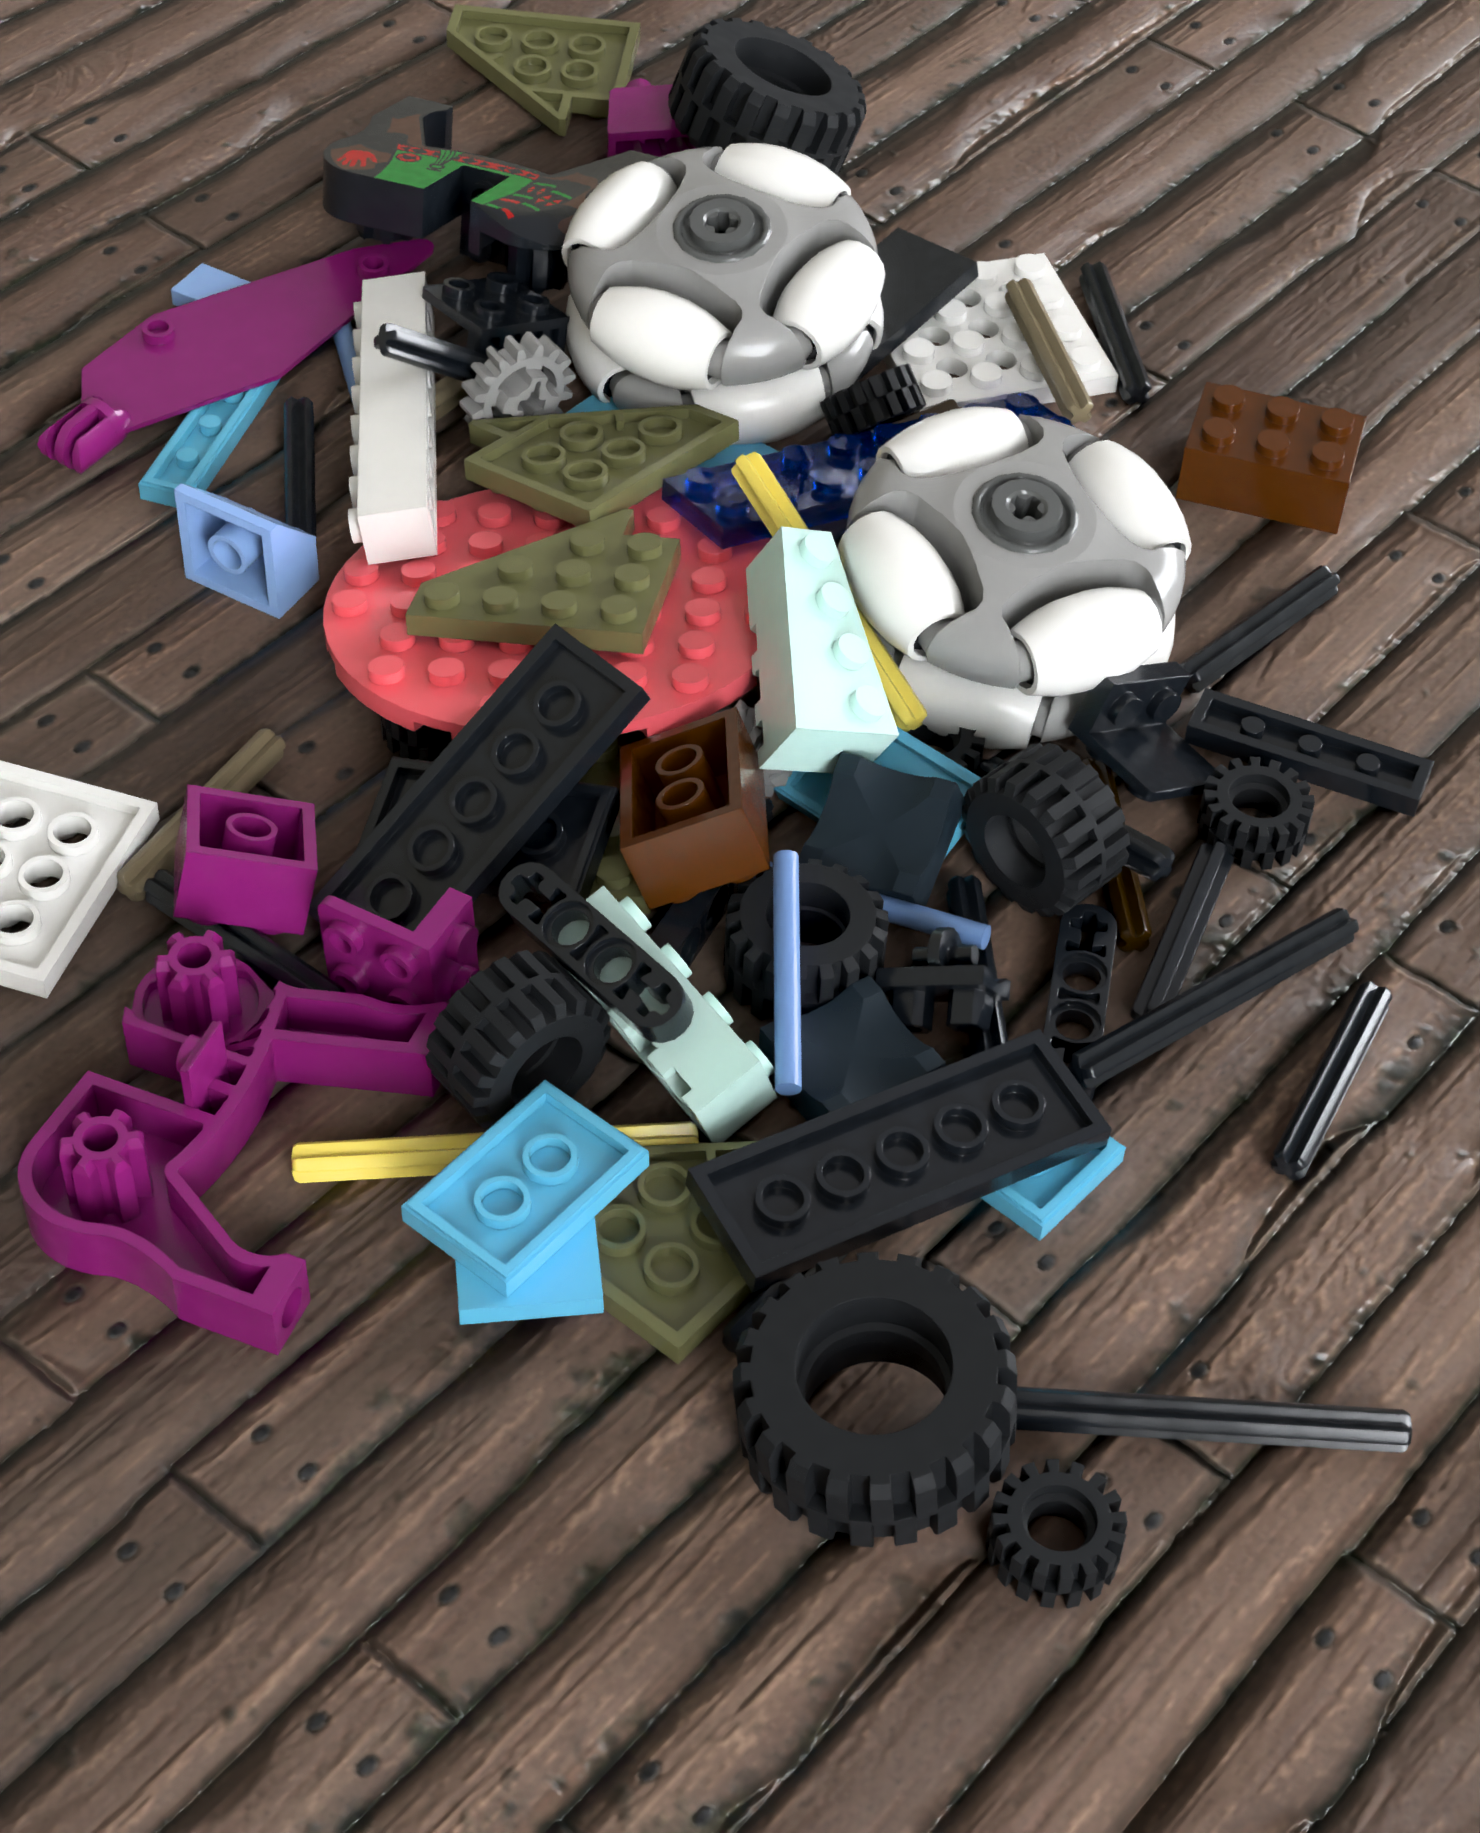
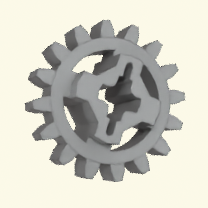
M531 331L525 332L520 343L511 335L505 337L503 349L497 351L494 347L489 346L486 349L489 359L484 364L473 362L470 367L476 373L475 378L463 381L461 385L468 396L460 400L459 405L467 413L464 419L469 423L479 419L563 414L564 412L558 405L560 401L572 398L573 392L566 384L575 380L576 374L568 367L572 362L570 358L548 336L543 335L537 339Z

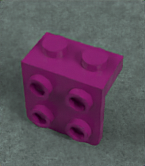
M449 887L414 931L332 895L326 896L318 905L328 977L344 987L346 993L363 994L384 1002L401 1005H422L440 1001L449 1004L448 1000L455 992L464 987L469 982V979L480 971L477 953L478 929L475 927L472 897Z

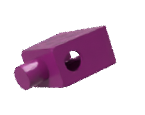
M638 78L630 81L626 87L613 88L609 91L607 157L630 150L662 157L675 152L695 149L689 143V137L679 132L676 128L675 120L671 117L668 95L673 84L652 86L646 79Z

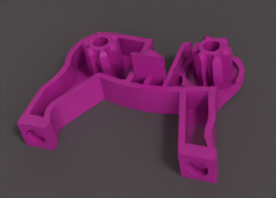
M207 930L203 936H189L186 938L182 933L177 932L171 935L166 942L168 955H157L155 967L138 984L134 994L132 1010L127 1007L124 1008L122 1025L129 1064L181 1082L184 1095L183 1104L87 1071L31 1139L21 1155L17 1175L30 1233L36 1244L46 1255L59 1264L79 1272L110 1276L130 1282L164 1303L180 1320L278 1356L311 1301L306 1260L288 1253L260 1255L242 1249L234 1243L199 1198L219 1179L240 1153L260 1121L273 1093L275 1084L278 1081L433 1097L441 1083L431 1073L432 1070L427 1066L426 1055L429 1049L426 1045L428 1036L436 1028L434 1026L435 1020L439 1013L447 1007L448 1003L440 1001L422 1005L393 1004L363 994L293 987L280 980L272 991L247 964L235 958L233 950H224L223 939L216 932Z

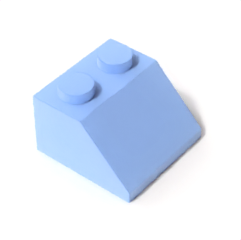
M182 483L174 489L185 578L278 619L319 581L316 536L262 514L253 508L246 507L208 491Z

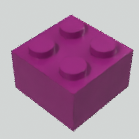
M187 784L175 846L173 917L189 919L194 923L206 926L220 923L255 928L259 932L269 935L281 933L304 935L318 872L314 803Z

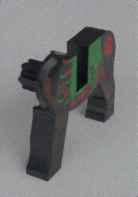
M408 96L373 115L369 125L358 134L337 140L326 147L323 155V207L333 217L356 224V229L361 238H372L388 245L392 241H409L413 237L423 239L461 215L460 254L469 256L470 259L477 263L489 261L507 266L506 271L515 275L519 279V283L529 290H533L534 293L542 294L546 290H562L568 281V269L562 257V247L570 221L582 202L599 183L612 173L633 163L649 162L659 157L630 150L549 175L503 160L451 150L453 106Z

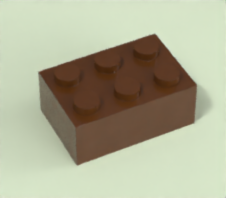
M1206 382L1186 442L1175 498L1337 534L1367 416L1349 413L1340 408H1326L1298 402L1285 396L1275 397L1243 390L1234 385Z
M737 707L620 747V851L649 910L668 903L678 904L686 902L700 892L727 883L748 881L758 873L770 869L763 769H759L758 754Z

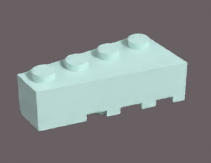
M781 526L746 568L750 631L754 632L757 636V651L751 656L752 674L759 677L761 699L755 704L756 726L763 728L764 744L758 750L759 769L833 773L841 752L860 756L874 762L899 736V732L832 532Z
M603 885L589 896L586 901L678 980L692 1001L694 1010L692 1022L687 1030L675 1040L665 1043L651 1042L638 1034L577 978L575 979L607 1011L610 1018L609 1022L690 1119L696 1123V1126L710 1143L724 1142L777 1098L768 1078L775 1072L774 1067L752 1040L744 1043L730 1028L734 1021L710 991L702 996L688 981L687 978L693 973L674 948L667 943L660 949L647 935L646 931L652 925L631 898L626 896L618 902ZM576 920L564 926L559 934L558 943L561 945H572L582 940L588 932L589 922L586 920ZM628 957L613 958L602 968L600 980L606 983L621 980L630 971L632 959ZM647 988L639 995L650 1012L656 1011L663 1015L670 1008L668 1003L664 1005L656 1000Z

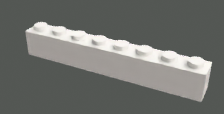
M425 271L362 280V301L354 302V316L357 329H353L356 357H352V367L356 385L351 386V394L355 415L350 417L354 445L350 446V459L354 476L349 477V490L353 508L348 509V521L353 543L363 542L368 565L437 555L435 372L385 357L381 354L380 350L374 347L373 343L374 337L379 334L380 326L385 323H392L435 337L433 308L429 302L422 298L423 286L428 285Z

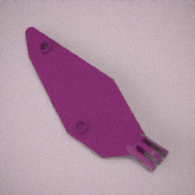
M413 239L393 242L390 245L380 244L353 248L151 315L82 368L81 403L48 427L39 436L37 446L41 453L51 460H57L61 465L83 474L121 444L131 431L279 380L337 333L344 325L355 318L354 302L362 301V280L408 274L434 253V244L427 239Z

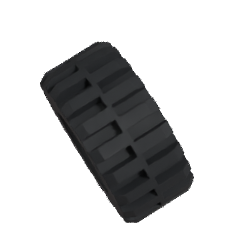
M730 17L726 21L721 18L712 20L694 32L669 92L668 105L671 117L675 120L676 128L682 135L689 137V143L695 148L722 147L724 151L730 144L735 143L771 144L807 155L837 175L867 112L865 94H863L858 80L852 79V73L844 65L836 63L835 57L825 50L820 51L812 46V42L802 37L800 39L788 34L787 30L779 27L771 28L765 26L763 22L755 20L744 22L741 18Z
M878 1252L857 1253V1261L840 1264L838 1257L816 1263V1273L807 1278L801 1272L795 1273L779 1285L780 1299L778 1301L769 1296L763 1299L752 1313L753 1328L749 1327L741 1333L736 1348L737 1366L732 1370L733 1394L742 1454L749 1461L750 1475L760 1492L766 1494L773 1493L774 1508L790 1521H798L802 1515L806 1516L810 1533L828 1540L834 1538L836 1531L850 1534V1543L853 1546L873 1547L874 1537L891 1536L894 1538V1545L900 1546L917 1542V1531L931 1527L934 1534L939 1535L958 1525L957 1510L963 1507L968 1513L975 1512L989 1498V1482L995 1483L1002 1479L1010 1462V1446L1015 1443L1017 1424L1016 1356L1010 1352V1335L1003 1320L995 1315L990 1316V1302L977 1288L968 1286L963 1291L960 1289V1275L941 1265H936L933 1271L921 1267V1258L898 1253L896 1261L879 1260ZM867 1362H890L914 1369L930 1379L944 1395L943 1400L936 1409L919 1423L901 1431L881 1435L858 1434L840 1429L822 1419L807 1404L815 1390L830 1376L847 1367Z

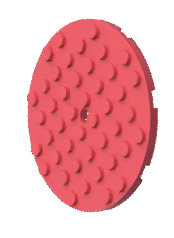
M663 487L644 498L642 502L628 508L634 509L635 530L633 535L647 532L657 534L662 538L680 539L681 560L644 654L592 650L641 686L649 696L650 700L621 732V734L639 730L647 738L708 717L732 704L757 685V677L752 674L751 656L757 651V636L754 632L750 631L746 568L770 541V538L762 530L738 515L734 509L718 505L698 496ZM487 489L447 501H437V555L368 565L363 545L346 561L335 576L327 592L323 608L326 648L335 663L337 677L352 695L383 718L414 732L423 725L451 732L453 740L535 645L408 635L405 614L421 583L576 526Z

